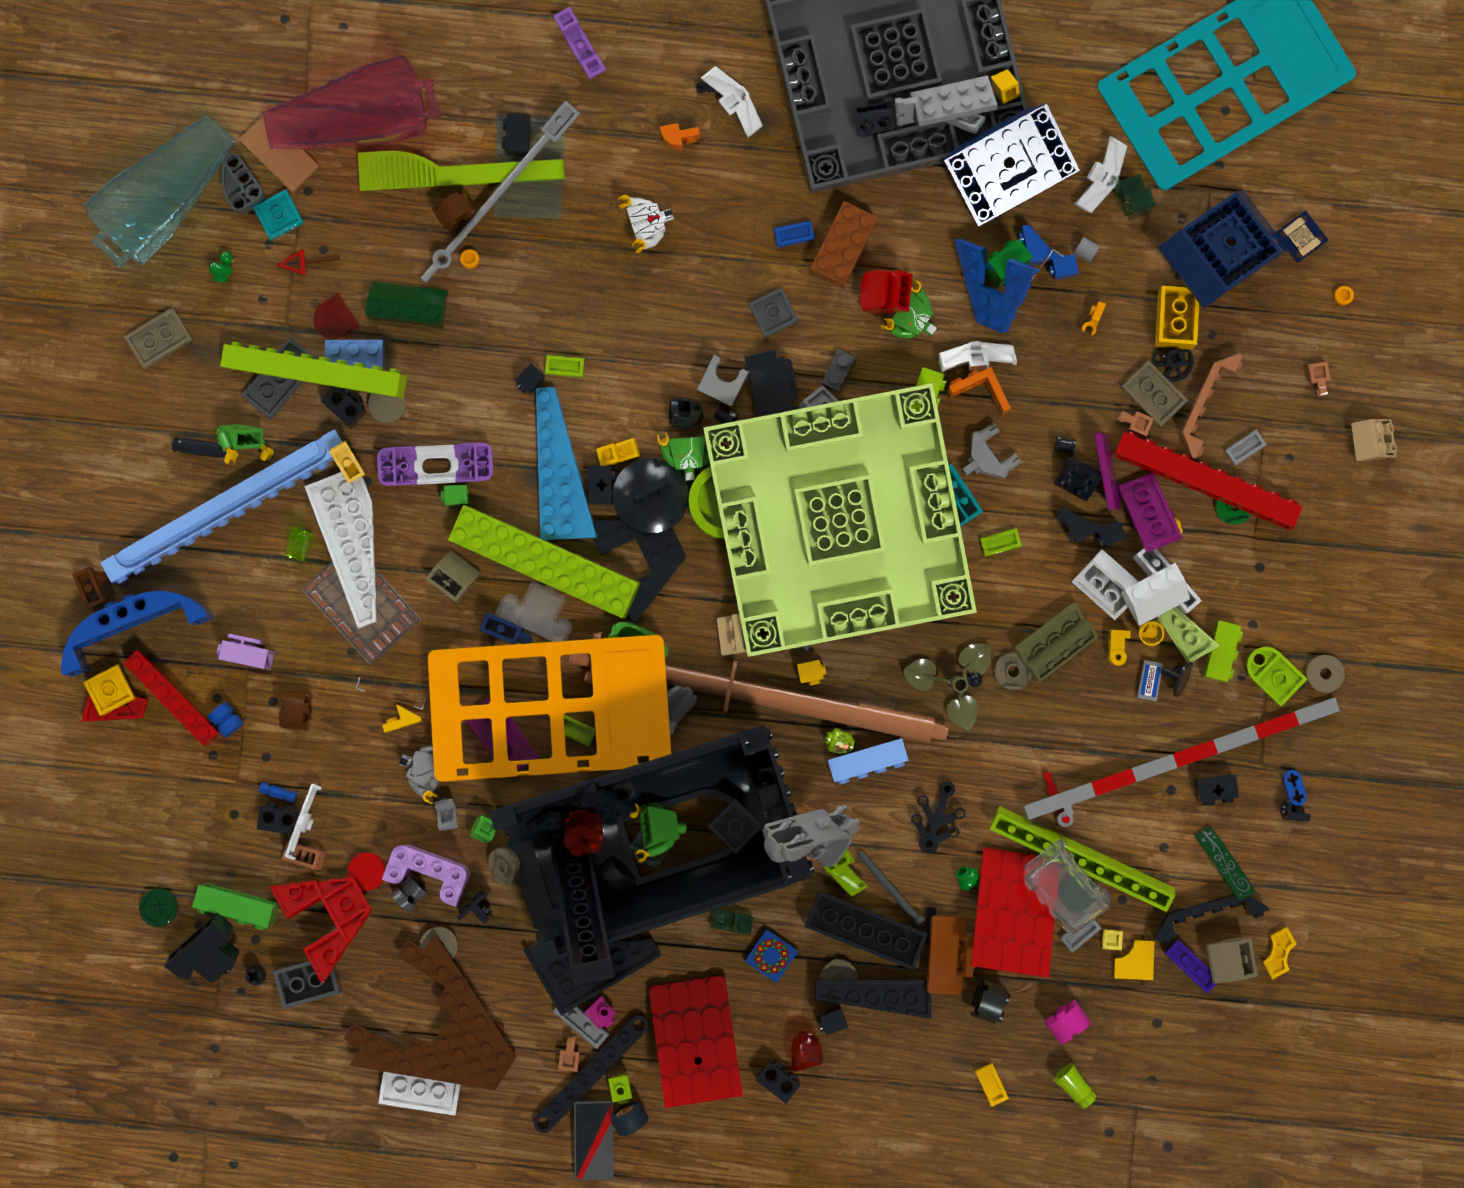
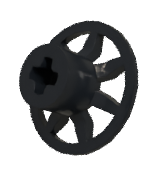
M1158 347L1153 354L1152 364L1156 368L1166 366L1165 377L1170 382L1181 381L1191 373L1194 359L1189 349L1180 351L1170 348L1168 353L1160 351L1163 347ZM1185 352L1188 353L1190 362L1185 361ZM1159 354L1164 358V361L1156 365V356ZM1189 366L1188 371L1183 375L1180 367ZM1172 370H1175L1179 378L1175 379L1168 377Z

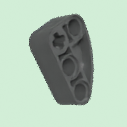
M235 153L227 154L222 166L224 195L236 214L245 215L253 210L255 205L264 201L266 194L243 160ZM238 160L237 166L230 167L231 161ZM249 175L248 181L242 183L241 177ZM254 191L259 194L257 197L252 194ZM239 201H244V206L237 209L236 204Z

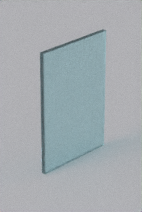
M497 116L495 163L521 162L525 156L506 155L504 149H502V137L506 135V130H503V119H507V116ZM531 117L529 151L545 134L540 129L550 117ZM564 133L556 142L550 139L532 161L564 160ZM563 180L514 181L495 202L493 217L562 219ZM503 182L494 183V192Z

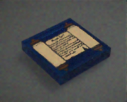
M1306 210L1276 232L1289 249V254L1297 264L1328 241V238Z

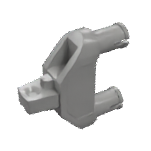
M994 422L980 432L975 431L972 433L970 458L967 460L969 465L962 469L965 476L975 471L976 474L982 473L993 477L1006 478L1009 471L1022 464L1020 458L1012 462L1018 457L1015 453L1001 463L989 449L986 441L1000 432L998 427L990 431L996 426Z

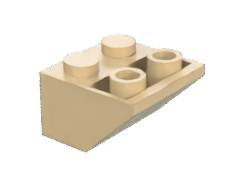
M1369 419L1351 423L1356 461L1397 457V446L1393 435L1394 426L1391 419Z

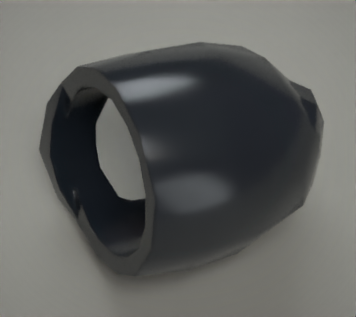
M671 397L668 411L669 426L671 428L689 429L696 427L702 422L704 414L700 403L687 397Z

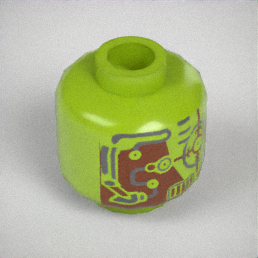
M834 728L831 733L828 732L826 734L825 743L827 744L828 751L843 756L850 753L854 747L855 739L852 738V734L849 731Z

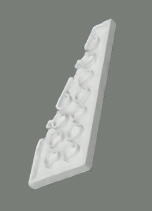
M340 472L304 487L356 625L360 629L377 622L373 502L363 476L348 484Z

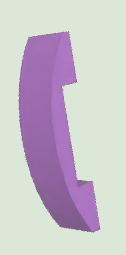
M568 7L555 14L553 17L589 79L605 72V66L594 51L571 8Z

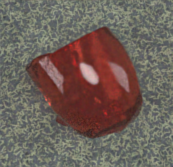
M801 1031L795 1035L790 1048L792 1070L798 1072L806 1068L822 1065L823 1048L820 1039L808 1031Z

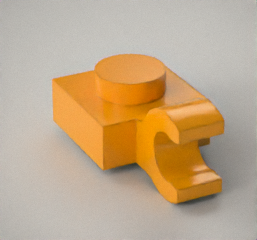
M1099 301L1096 306L1092 305L1088 315L1091 316L1090 322H1086L1082 326L1081 332H1084L1086 327H1091V336L1096 333L1097 324L1106 306L1105 303Z

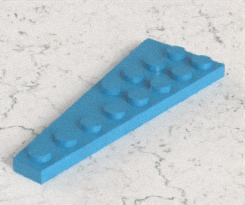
M555 387L536 388L540 538L546 541L597 538L588 500L582 485V478L561 410L562 407L557 389Z

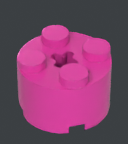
M1075 999L1069 1002L1066 1007L1064 1005L1058 1007L1054 1011L1056 1015H1051L1044 1020V1024L1060 1045L1073 1039L1072 1036L1077 1033L1080 1034L1091 1023Z

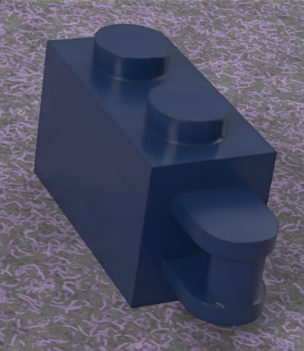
M486 613L480 627L481 632L513 645L518 643L530 644L533 642V637L523 632V627Z

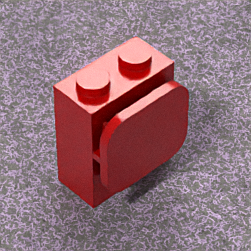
M901 270L867 271L862 277L860 306L863 308L862 311L875 315L909 312L913 274Z

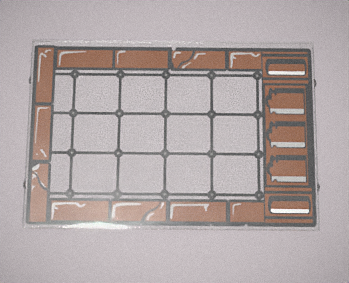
M332 561L301 590L367 663L372 665L402 636L410 631L421 618L375 568L377 622L358 629Z

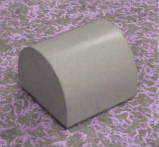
M1083 237L1073 254L1090 263L1100 246Z

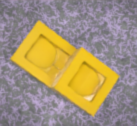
M635 438L596 449L601 466H610L641 457Z

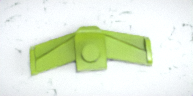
M847 849L834 866L823 867L852 897L869 886L848 866L855 860Z

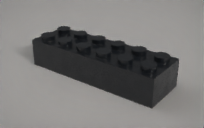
M820 890L816 894L804 925L805 928L911 970H914L928 935L924 931Z

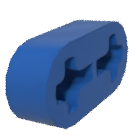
M1288 770L1282 777L1287 799L1292 801V805L1301 806L1307 800L1301 775L1295 770ZM1290 774L1296 776V780H1294L1295 787H1293L1292 782L1287 781ZM1294 789H1296L1298 795L1302 796V798L1299 799V803L1297 802V800H1293V797L1295 796Z

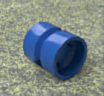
M224 702L207 716L213 725H219V733L224 738L230 736L244 724L237 714L233 715L234 709L228 702Z

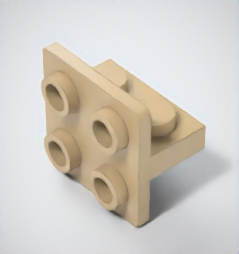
M740 614L717 618L722 656L747 653Z

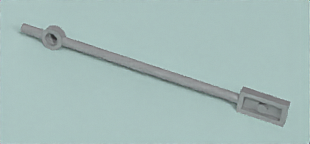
M566 100L540 129L545 134L447 248L434 252L432 257L433 264L421 277L424 282L427 283L439 268H447L451 264L452 252L550 139L556 142L580 113ZM440 255H444L446 257L444 262H440L438 260V257Z

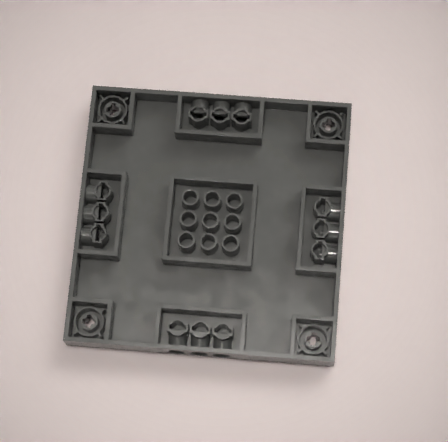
M764 0L811 194L945 163L944 159L956 147L1027 109L1001 0ZM1007 69L1019 83L1020 97L1005 104L994 93L997 110L979 113L985 116V122L977 134L944 121L920 127L916 122L906 124L902 128L896 126L895 99L910 98L911 92L988 76L992 87L991 77ZM890 102L893 109L894 130L883 134L874 133L867 137L857 136L853 126L852 108ZM881 117L879 121L882 122L887 117ZM863 120L860 124L864 125L868 120ZM823 166H826V168L829 169L828 173H825V171L822 170Z

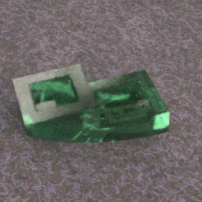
M714 909L710 927L751 935L754 916Z

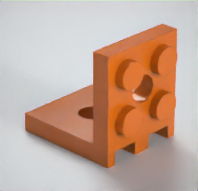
M991 367L981 372L975 370L969 373L964 380L961 378L953 380L946 391L950 399L984 383L1000 417L1007 414L1011 409Z

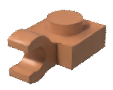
M1328 362L1309 364L1307 369L1310 385L1316 384L1317 398L1325 397L1328 394L1325 382L1331 380Z
M1122 411L1119 413L1117 420L1130 424L1128 430L1146 437L1154 418L1137 411L1134 416Z
M568 1036L566 1050H560L558 1070L578 1071L580 1051H574L576 1036Z

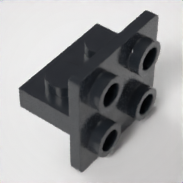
M1068 456L1054 484L1080 499L1088 501L1102 479V475L1096 469Z
M482 890L473 897L474 902L471 905L469 903L465 904L458 911L460 915L457 918L461 920L472 911L483 924L493 918L491 915L493 911L487 904L482 905L481 902L491 891Z

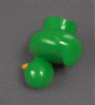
M226 251L220 255L222 264L212 262L209 267L213 281L228 282V277L233 274V268L230 266V263L235 260L232 254Z
M963 866L956 872L955 876L958 879V886L963 891H970L972 887L979 889L980 874L978 870Z

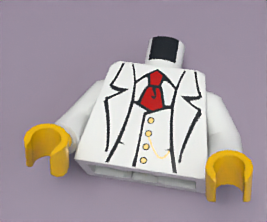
M627 195L619 197L618 200L624 201V204L619 205V207L623 209L628 206L626 208L636 237V241L632 246H639L636 253H640L643 249L655 247L663 238L664 232H666L664 222L674 219L671 209L660 212L657 203H653L650 200L631 198Z

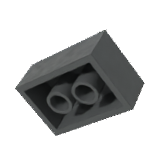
M310 961L273 971L283 1009L343 992L336 966L324 983L319 980Z

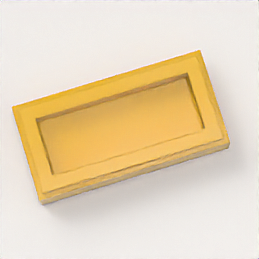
M993 1063L975 1070L991 1107L1009 1099Z

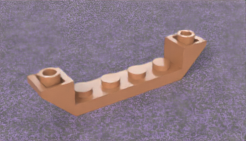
M1240 353L1217 361L1210 366L1180 432L1187 455L1192 458V461L1197 457L1200 458L1204 447H1202L1204 441L1190 435L1194 434L1198 424L1196 420L1198 416L1202 417L1206 409L1203 405L1206 399H1210L1214 389H1211L1213 383H1217L1222 372L1219 370L1230 375L1234 374L1235 371L1239 372L1243 361H1241L1243 355Z

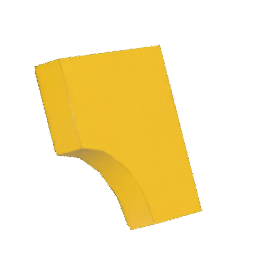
M1134 940L1133 947L1128 954L1121 958H1114V978L1153 980L1155 941Z

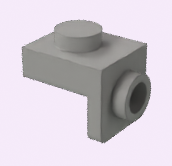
M444 798L434 802L439 831L459 828L457 808L454 800Z

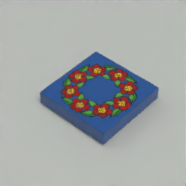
M766 929L745 962L777 983L798 953V950Z

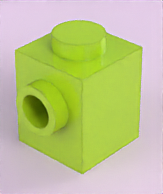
M628 1073L609 1077L612 1101L618 1102V1104L628 1103L629 1099L633 1097Z

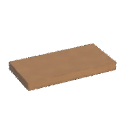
M266 113L239 139L292 193L320 168Z

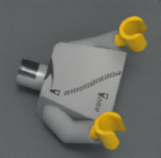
M432 745L422 747L420 751H416L413 758L403 754L399 762L400 766L408 768L406 777L409 778L408 783L416 794L429 804H433L430 801L432 796L437 797V794L433 792H435L439 782L434 776Z

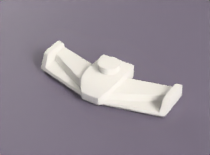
M716 66L701 77L704 82L723 96L718 102L728 115L731 116L735 112L737 113L747 138L763 126L750 99V94L744 86L738 84Z
M1109 137L1103 164L1099 162L1094 163L1086 178L1093 183L1074 205L1086 212L1092 213L1111 190L1115 189L1119 181L1127 145L1114 137Z
M973 341L939 353L941 373L967 363L969 371L989 368L988 361L1017 364L1014 346L1007 344Z
M315 784L310 786L285 853V857L293 861L296 859L293 854L301 832L306 833V830L310 831L314 822L311 819L312 814H309V810L317 790H322V787Z

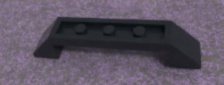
M1232 894L1166 913L1153 938L1156 942L1160 941V944L1171 942V938L1176 937L1172 921L1177 924L1185 922L1186 917L1193 916V919L1205 916L1204 912L1211 911L1212 913L1223 911L1222 907L1230 905V908L1241 906V902H1243L1246 914L1253 915V918L1264 916V912L1269 911V908L1250 896L1238 902L1235 895Z

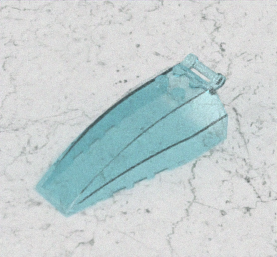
M205 115L187 127L184 132L174 136L171 141L159 146L156 151L148 156H144L141 158V161L132 167L129 166L110 179L84 204L86 214L101 231L91 243L107 254L119 269L124 267L129 259L143 265L177 230L233 146L235 139L211 117ZM106 237L124 253L121 257L103 242Z

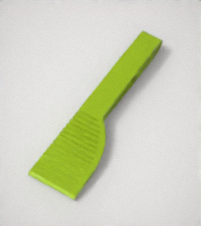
M376 151L357 153L360 191L500 184L520 163L507 162L439 167L422 156L408 152ZM564 160L531 161L513 183L564 180Z

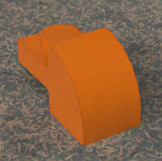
M678 123L660 126L662 140L668 147L675 150H683L682 142L691 144L700 139L699 127L680 130Z

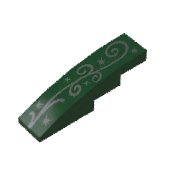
M1211 826L1194 835L1211 864L1217 869L1238 902L1256 892L1234 857Z

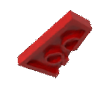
M89 695L81 722L144 718L149 700L136 697L133 701L100 716Z

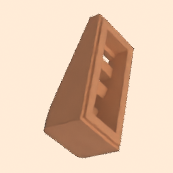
M286 841L282 860L314 870L322 869L326 851L297 843L293 854L296 859L293 861L285 857L290 842ZM300 849H301V850H302V853H301V857H300V860H299V859H298V856H299V852H300ZM310 852L308 861L306 862L305 860L307 857V853Z

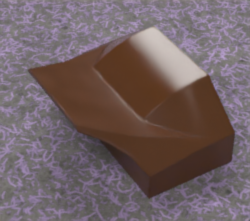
M87 567L72 574L87 610L105 603L109 594L113 592L106 572Z

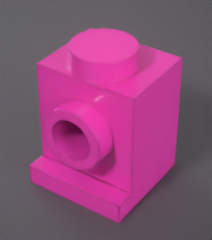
M601 996L584 1014L600 1030L604 1026L608 1028L615 1021L613 1017L616 1015V1012L604 1001V997Z

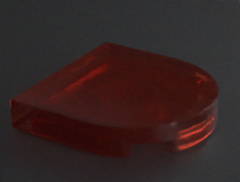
M338 293L320 304L314 314L313 323L316 330L322 336L329 339L340 338L359 326Z

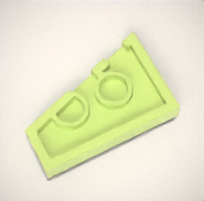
M1177 607L1157 616L1186 662H1193L1220 646Z

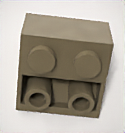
M450 550L436 564L426 580L459 604L482 573Z
M1235 937L1206 945L1213 984L1241 981L1258 976L1251 938Z

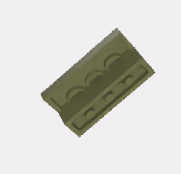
M1073 602L1018 644L1015 649L1022 663L1035 680L1040 683L1095 641L1098 635L1094 626L1084 618L1079 605Z

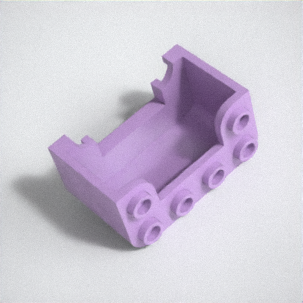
M409 844L394 848L382 880L394 884L399 883L405 875L409 876L411 870L444 881L440 890V898L443 902L455 907L461 904L471 876L468 866Z

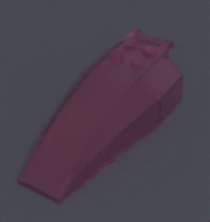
M403 55L363 65L346 73L343 77L336 80L333 79L319 88L311 89L306 94L298 95L288 102L285 101L263 111L270 149H314L380 145L424 135L426 133L427 120L441 117L433 89L435 85L434 80L425 79L418 81L410 60ZM422 88H426L430 111L425 112L421 93Z

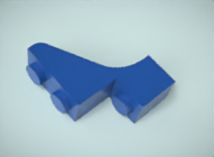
M1022 226L1018 236L1033 256L1029 263L1030 266L1042 264L1047 256H1049L1045 263H1051L1048 265V269L1054 281L1078 275L1079 271L1075 254L1063 255L1064 257H1061L1055 252L1051 253L1052 250L1031 226Z

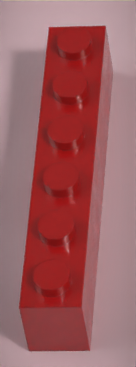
M136 650L123 663L203 746H209L220 735L218 728L211 723L143 651Z

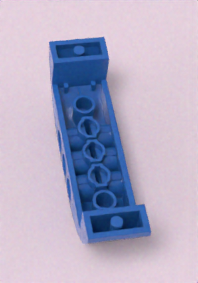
M152 591L136 596L133 594L127 595L119 603L114 601L104 605V609L93 613L75 628L63 651L61 673L63 676L74 677L90 670L82 648L183 607L189 624L200 625L212 620L214 615L198 601L173 592ZM145 602L146 605L144 609H142V604Z

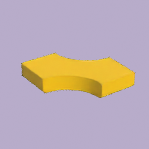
M1284 927L1269 936L1272 944L1271 952L1262 964L1272 980L1289 971L1287 957L1290 950L1297 943L1288 927Z

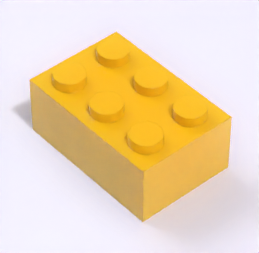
M1161 286L1158 290L1155 347L1193 350L1196 347L1199 302L1187 287Z

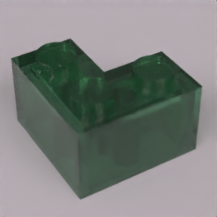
M1140 174L1117 183L1115 193L1117 198L1121 199L1123 203L1122 212L1125 217H1128L1129 221L1150 214L1155 208L1156 202L1150 187L1145 188Z

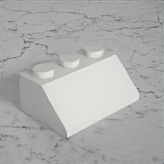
M1102 549L1072 581L1074 585L1114 620L1128 608L1120 592L1139 582Z
M1176 563L1120 592L1138 626L1190 599L1185 579Z

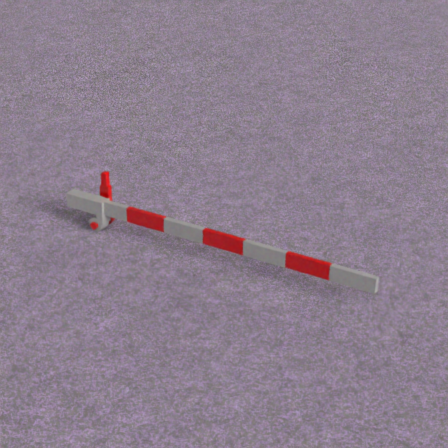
M1334 697L1061 793L1058 792L1057 786L1053 784L1050 773L1045 772L1043 777L1047 785L1048 797L1022 807L1027 820L1054 811L1055 823L1060 827H1069L1073 823L1072 815L1074 813L1071 807L1072 804L1336 713L1340 710Z

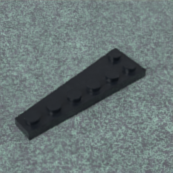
M927 979L815 980V1000L931 1018V994L926 991Z

